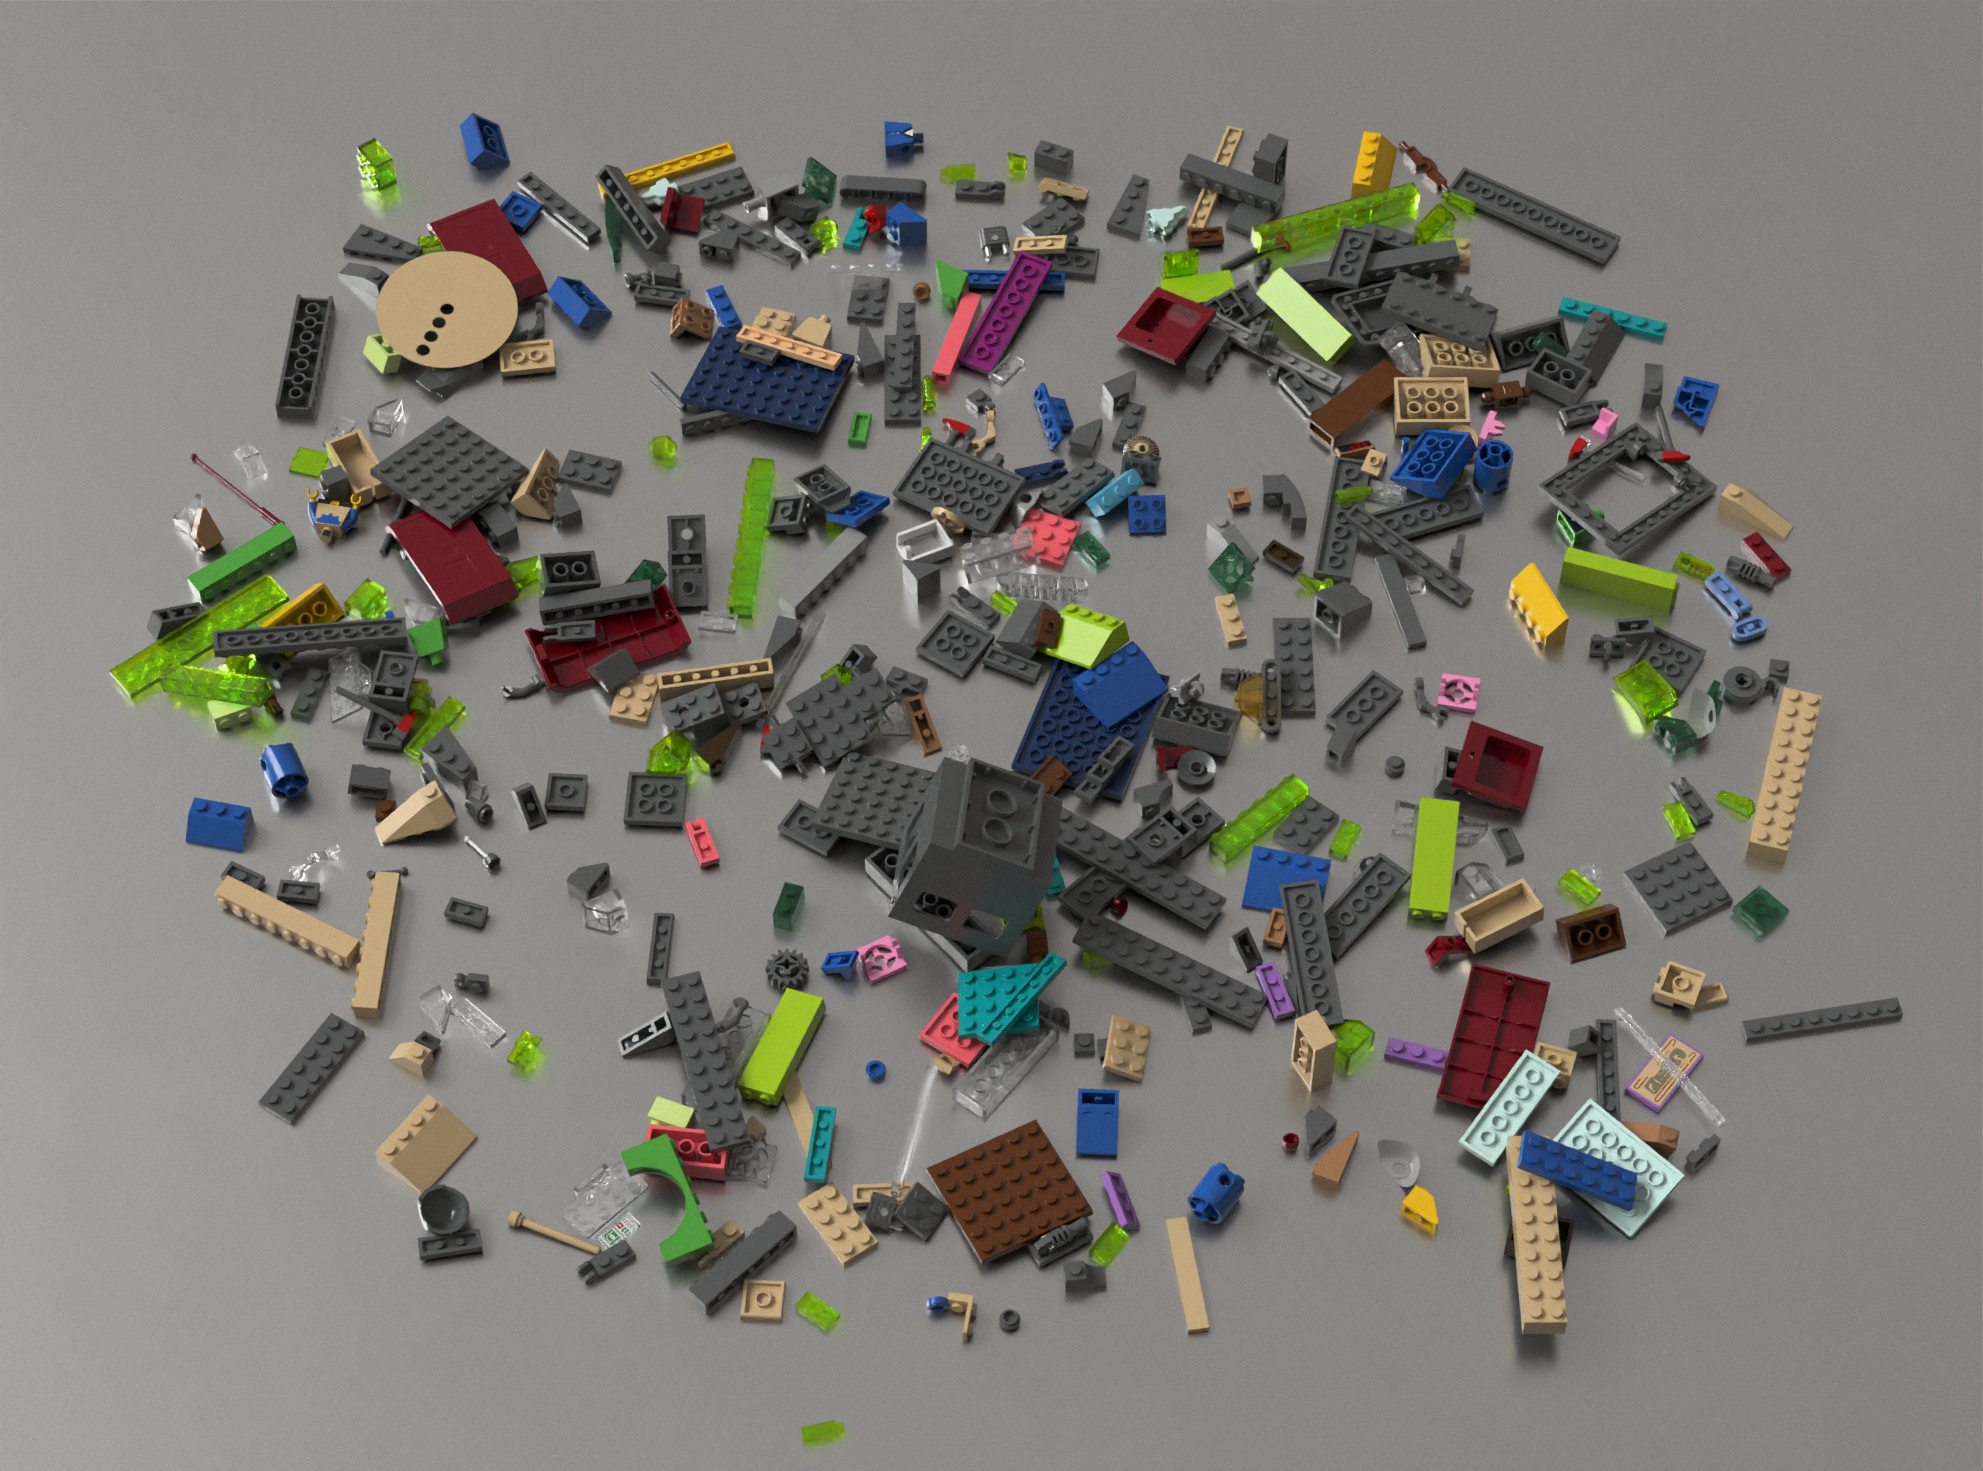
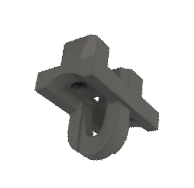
M1263 320L1261 325H1254L1252 334L1256 338H1248L1247 341L1248 349L1256 351L1258 356H1264L1267 346H1275L1279 340L1276 333L1269 328L1268 320Z
M1594 634L1590 640L1589 656H1604L1605 660H1611V656L1624 657L1625 638H1617L1616 635H1612L1609 638L1603 637L1600 634Z

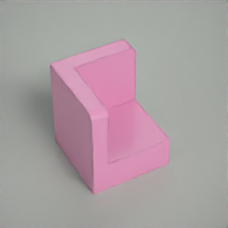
M1602 408L1599 419L1591 428V433L1607 441L1616 429L1618 415Z

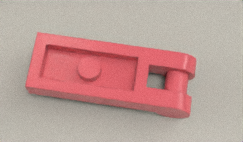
M698 818L695 822H685L686 832L689 835L701 868L719 863L720 859L704 818Z

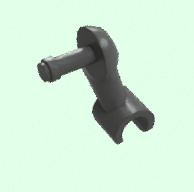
M535 674L531 677L532 683L526 687L513 688L511 686H501V690L505 697H521L536 688H542L545 682L539 675Z
M741 997L736 999L735 1007H737L735 1015L728 1020L720 1021L716 1024L718 1033H724L740 1022L744 1010H747L749 1006L748 1000Z

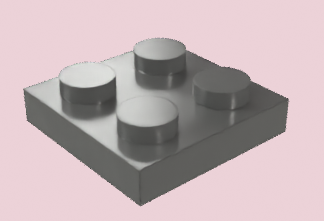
M549 773L544 804L545 809L584 811L588 775Z
M917 1181L912 1185L893 1215L920 1238L926 1240L948 1209V1206Z

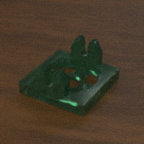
M813 157L807 159L802 186L806 188L804 193L811 192L816 201L822 200L826 204L831 203L837 175ZM810 177L815 179L816 186L811 183ZM823 186L828 189L825 193L821 191Z
M1233 542L1225 548L1208 568L1209 572L1228 594H1234L1238 588H1248L1247 581H1254L1251 573L1256 569ZM1242 561L1243 573L1240 575L1237 572V566ZM1232 563L1234 565V570L1231 574H1229L1227 572V566ZM1228 576H1233L1236 581L1228 583L1225 579Z

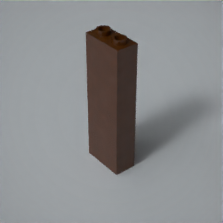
M1383 359L1310 415L1307 421V429L1330 448L1334 449V447L1340 445L1393 404L1394 377L1408 376L1399 371L1392 363Z

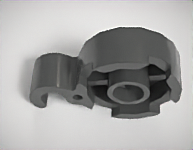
M1739 666L1729 669L1724 674L1721 691L1723 697L1726 696L1727 699L1731 700V704L1747 706L1759 696H1763L1766 689H1771L1774 692L1773 697L1776 698L1780 682L1775 677L1761 679L1754 670Z

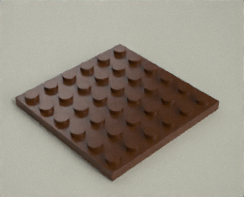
M1033 1120L926 1168L928 1176L948 1206L949 1211L982 1265L1032 1243L1053 1230L1055 1231L1056 1228H1060L1062 1225L1068 1226L1082 1217L1087 1218L1093 1215V1209L1037 1120Z

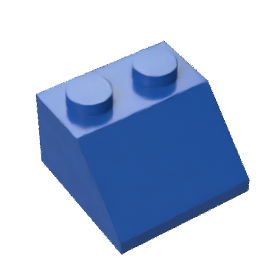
M902 202L886 213L887 238L891 242L899 246L927 244V220Z

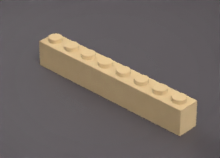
M376 871L375 879L371 880V891L373 892L372 896L368 897V907H370V910L365 915L367 928L363 929L362 933L364 945L360 946L359 951L361 963L357 964L358 980L354 981V992L356 993L355 997L351 998V1009H354L355 1017L380 1018L402 885L400 873Z
M229 875L226 876L214 892L217 904L221 908H228L236 915L244 916L250 919L252 923L260 924L270 932L282 935L288 941L293 940L304 949H311L319 956L327 957L339 966L343 965L349 968L359 955L361 946L359 939Z

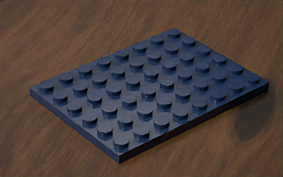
M719 326L680 397V403L818 433L855 362V355L837 352L842 354V361L835 371L784 355H779L773 366L740 357L739 350L744 345V343L738 342L736 338L740 331Z
M1056 658L1014 757L1011 769L1033 775L1053 754L1073 774L1064 784L1077 788L1086 779L1087 772L1097 763L1101 753L1118 736H1121L1135 744V746L1100 795L1122 801L1164 694L1108 730L1073 693V679L1088 670V668ZM1159 674L1166 686H1168L1170 676Z

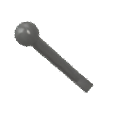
M402 867L398 870L380 872H396L405 875L408 873V869L406 867ZM369 870L367 877L373 879L376 872Z

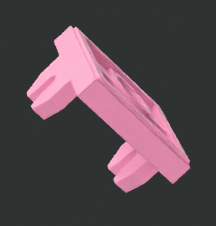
M1489 411L1479 435L1477 449L1482 443L1492 440L1493 436H1502L1503 431L1501 430L1505 429V425L1496 420L1497 412Z
M1442 673L1438 706L1446 707L1449 710L1475 713L1480 679ZM1450 683H1457V687L1453 690L1445 689ZM1463 684L1469 685L1473 693L1466 692L1463 689ZM1456 691H1460L1464 694V696L1462 698H1456L1453 695V693ZM1446 696H1451L1455 702H1451ZM1465 699H1471L1469 702L1460 704Z
M889 935L856 949L859 952L858 962L871 984L907 969L900 945L897 946L896 939H891ZM885 947L892 952L888 954L879 953L877 948ZM871 951L874 957L869 962V959H866V955ZM883 957L886 959V962L878 965L875 963V959ZM895 958L894 965L889 968L887 966L888 961ZM876 967L882 969L883 971H875L871 968Z

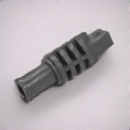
M1731 555L1727 560V568L1739 576L1742 575L1743 578L1746 577L1747 580L1751 579L1753 583L1759 582L1771 589L1776 584V577L1763 572L1761 567H1757L1755 564L1752 565L1751 562L1747 563L1745 559L1743 560Z
M1222 668L1221 681L1236 686L1237 684L1239 686L1245 685V687L1250 686L1252 689L1255 686L1262 687V675H1257L1258 673L1255 671L1250 673L1249 670L1245 672L1244 669L1240 671L1239 668Z
M1082 1217L1068 1226L1062 1225L1060 1228H1056L1055 1231L1053 1230L1045 1234L1039 1241L1034 1243L1036 1253L1040 1256L1049 1251H1055L1057 1248L1062 1247V1245H1066L1067 1242H1071L1074 1239V1236L1088 1230V1224Z

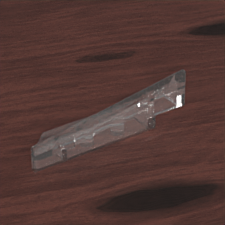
M1397 799L1392 828H1412L1411 835H1416L1419 804ZM1459 814L1456 842L1470 843L1481 833H1487L1489 821Z

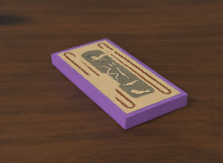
M1669 1033L1626 1086L1625 1092L1659 1113L1703 1059L1704 1054L1672 1033Z

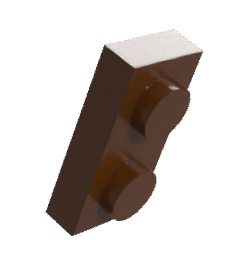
M1222 226L1187 229L1186 234L1189 247L1224 244Z

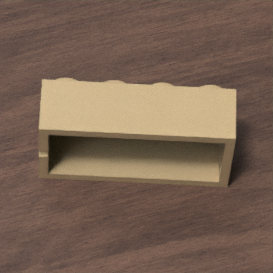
M360 429L326 442L327 454L333 466L341 465L348 477L351 496L353 494L357 495L356 502L359 501L360 496L364 498V503L361 506L373 502V498L378 500L392 494L390 487L370 475V469L380 462Z
M1524 878L1454 912V925L1463 938L1466 937V942L1474 954L1544 920V907Z

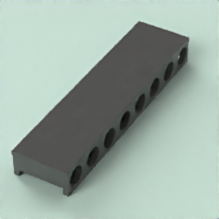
M297 294L275 403L277 417L314 419L335 310L333 296H329V299L302 298L300 294Z

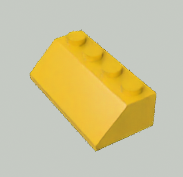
M1367 131L1363 133L1352 182L1351 197L1386 202L1397 148L1380 133Z
M1532 562L1511 581L1509 594L1518 604L1520 613L1525 615L1528 626L1535 631L1537 640L1544 647H1548L1565 640L1569 617L1534 562Z
M316 583L259 627L335 622L345 613L325 583ZM296 651L283 653V655L288 658Z

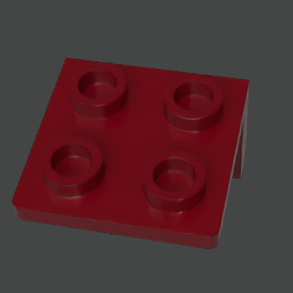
M668 187L660 222L664 227L697 233L705 199L678 194L675 188Z

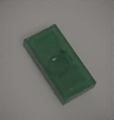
M1543 331L1540 332L1530 345L1539 353L1543 348L1565 358L1569 353Z
M1089 531L1073 539L1076 547L1095 567L1111 558V554Z

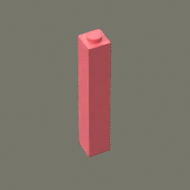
M964 291L932 370V383L950 387L958 367V358L968 342L980 312L981 295Z

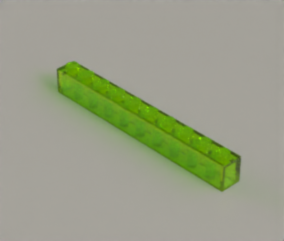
M1414 182L1276 219L1252 226L1250 241L1257 253L1336 232L1341 230L1342 226L1354 227L1366 222L1418 209L1421 194Z
M752 458L751 465L747 467V476H749V480H745L747 494H743L742 501L745 507L740 512V520H742V524L739 523L738 535H740V538L736 539V549L738 552L734 553L733 564L736 565L731 570V579H733V583L729 584V594L731 597L727 598L726 609L730 611V617L753 619L766 533L765 526L769 513L775 473L774 459Z

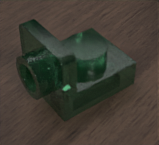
M1714 680L1707 694L1714 700L1716 714H1719L1723 705V701L1719 699L1722 693L1719 690L1721 683Z

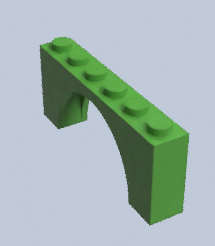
M666 1133L620 1153L630 1177L645 1173L664 1176L672 1180L685 1196L686 1210L680 1226L669 1238L658 1243L667 1268L713 1250L712 1242L716 1240L712 1230L707 1231L705 1223H708L704 1211L699 1212L697 1205H700L697 1194L691 1193L689 1187L693 1185L689 1175L684 1176L682 1169L685 1166L681 1156L677 1158L674 1151L677 1150L673 1138L669 1140Z

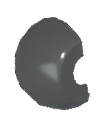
M445 1184L434 1185L426 1189L418 1198L421 1222L424 1228L432 1234L438 1236L451 1235L459 1231L468 1220L470 1213L469 1202L465 1195L455 1188L445 1186Z

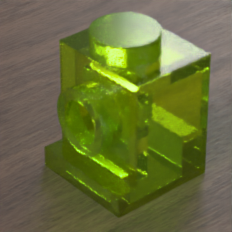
M826 215L810 226L811 236L817 237L820 240L821 247L823 248L826 241L836 236V230L839 227L836 221L831 220Z

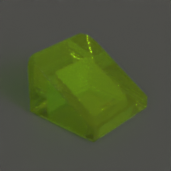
M1007 152L1009 173L1027 170L1026 156Z

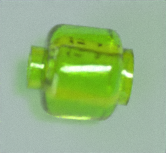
M655 436L649 442V454L655 460L671 459L674 452L677 451V444L670 436Z

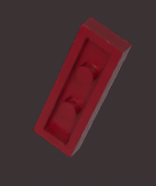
M1758 532L1742 539L1741 544L1769 575L1776 577L1777 581L1791 574L1792 569Z

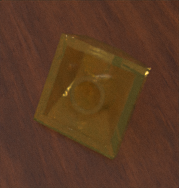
M1257 673L1238 683V691H1234V702L1238 703V711H1241L1243 715L1257 726L1262 725V673Z

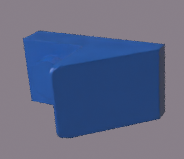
M854 950L828 953L821 970L825 974L840 972L847 981H850L857 966L859 952Z

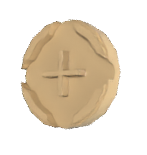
M935 507L931 512L933 520L937 519L940 525H944L945 529L948 527L953 529L955 534L963 533L966 528L964 521L947 509Z

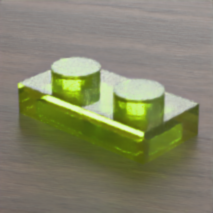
M1343 819L1329 848V853L1347 860L1361 831V825Z
M1572 868L1558 880L1559 886L1587 907L1601 895L1600 889Z

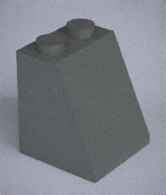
M1345 580L1315 594L1313 617L1340 639L1372 613L1373 602L1369 597L1360 593L1354 585H1350Z

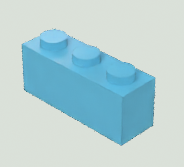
M1135 468L1122 473L1085 503L1094 516L1098 517L1106 514L1145 483Z

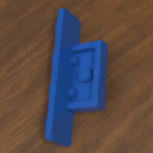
M1041 383L1034 391L1033 397L1051 448L1056 449L1064 439L1062 430L1071 431L1074 428V424L1065 399L1050 397L1045 383Z

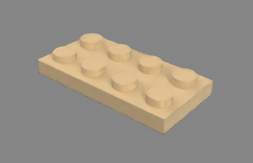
M833 1181L798 1202L799 1208L843 1266L878 1246L877 1239Z

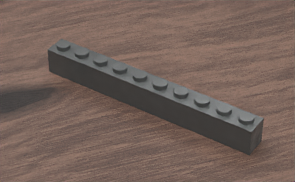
M1453 239L1371 253L1360 284L1395 278L1398 271L1406 272L1409 275H1417L1459 267L1460 255L1456 241ZM1329 261L1283 268L1309 293L1341 287L1323 283Z

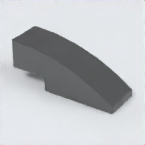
M1281 474L1282 515H1290L1291 529H1306L1307 515L1303 500L1292 481L1285 474Z

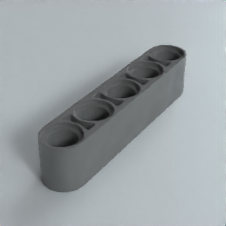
M845 175L841 179L839 193L845 199L922 203L925 201L927 184L920 179Z

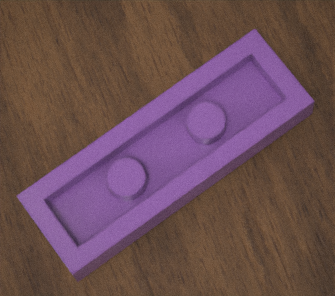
M1275 962L1256 966V974L1264 993L1267 995V1000L1275 1020L1294 1015V1007Z
M1389 1037L1384 1058L1443 1072L1448 1051Z
M1106 1171L1101 1176L1104 1181V1187L1111 1199V1205L1118 1217V1223L1121 1225V1228L1136 1230L1141 1225L1121 1174Z

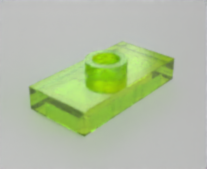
M1680 801L1662 806L1661 810L1677 840L1695 835L1696 831Z
M809 1291L795 1305V1310L827 1332L841 1317L839 1312Z

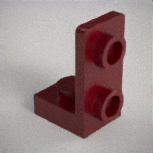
M1193 745L1155 749L1156 768L1158 771H1167L1166 767H1176L1184 753L1194 750Z
M1437 936L1425 949V953L1433 966H1440L1449 954H1471L1473 952L1466 942V937L1463 938V936Z

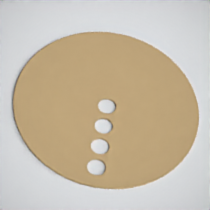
M454 251L426 254L402 265L383 285L376 307L379 329L387 343L406 359L433 368L463 367L487 358L507 341L515 327L518 314L515 290L509 279L499 268L481 257ZM445 304H450L454 307V311L446 315L441 312V307ZM436 318H443L446 321V325L442 328H436L432 323ZM433 331L437 333V340L434 342L426 341L424 336L427 332ZM421 345H426L430 348V352L425 356H421L416 352L417 348Z

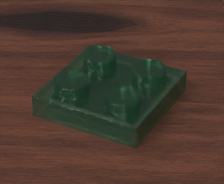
M1759 885L1735 905L1732 912L1760 936H1763L1788 915L1789 909Z

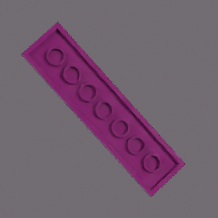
M1019 251L958 358V364L990 376L992 375L1053 267L1052 262Z

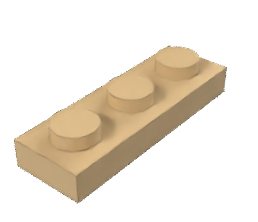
M1067 235L1016 237L1013 252L1014 255H1018L1019 251L1031 255L1066 253L1069 239Z
M1234 594L1216 596L1215 603L1228 646L1247 643L1246 633Z
M915 1182L853 1185V1207L868 1206L872 1192L897 1198V1201L902 1202Z

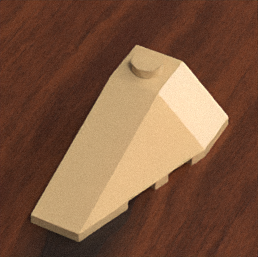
M547 448L542 451L516 490L511 504L525 516L549 520L552 517V512H554L553 503L557 493L555 480L558 478L559 460Z
M1731 482L1721 494L1718 509L1782 540H1785L1793 529L1791 523L1746 486L1737 482Z
M434 780L415 792L374 829L382 844L403 840L410 835H422L424 832L433 829L435 831L441 830L457 821L458 818L443 789Z

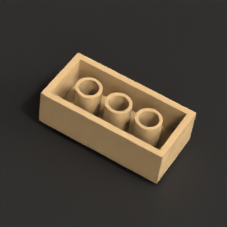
M1317 1010L1295 1019L1291 1062L1310 1092L1332 1082L1335 1053L1337 1052L1336 1045L1338 1042L1336 1034L1328 1028L1327 1020Z

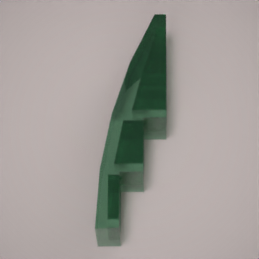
M608 196L605 208L606 234L613 262L617 263L621 262L619 248L622 247L620 233H623L622 220L613 201Z

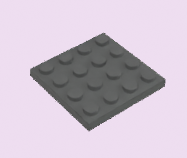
M1690 841L1623 873L1625 880L1665 935L1716 912L1733 902V898Z

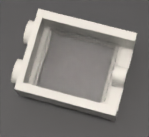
M937 519L897 533L896 547L905 560L930 564L949 556L953 557L954 541L948 537L944 525H940Z

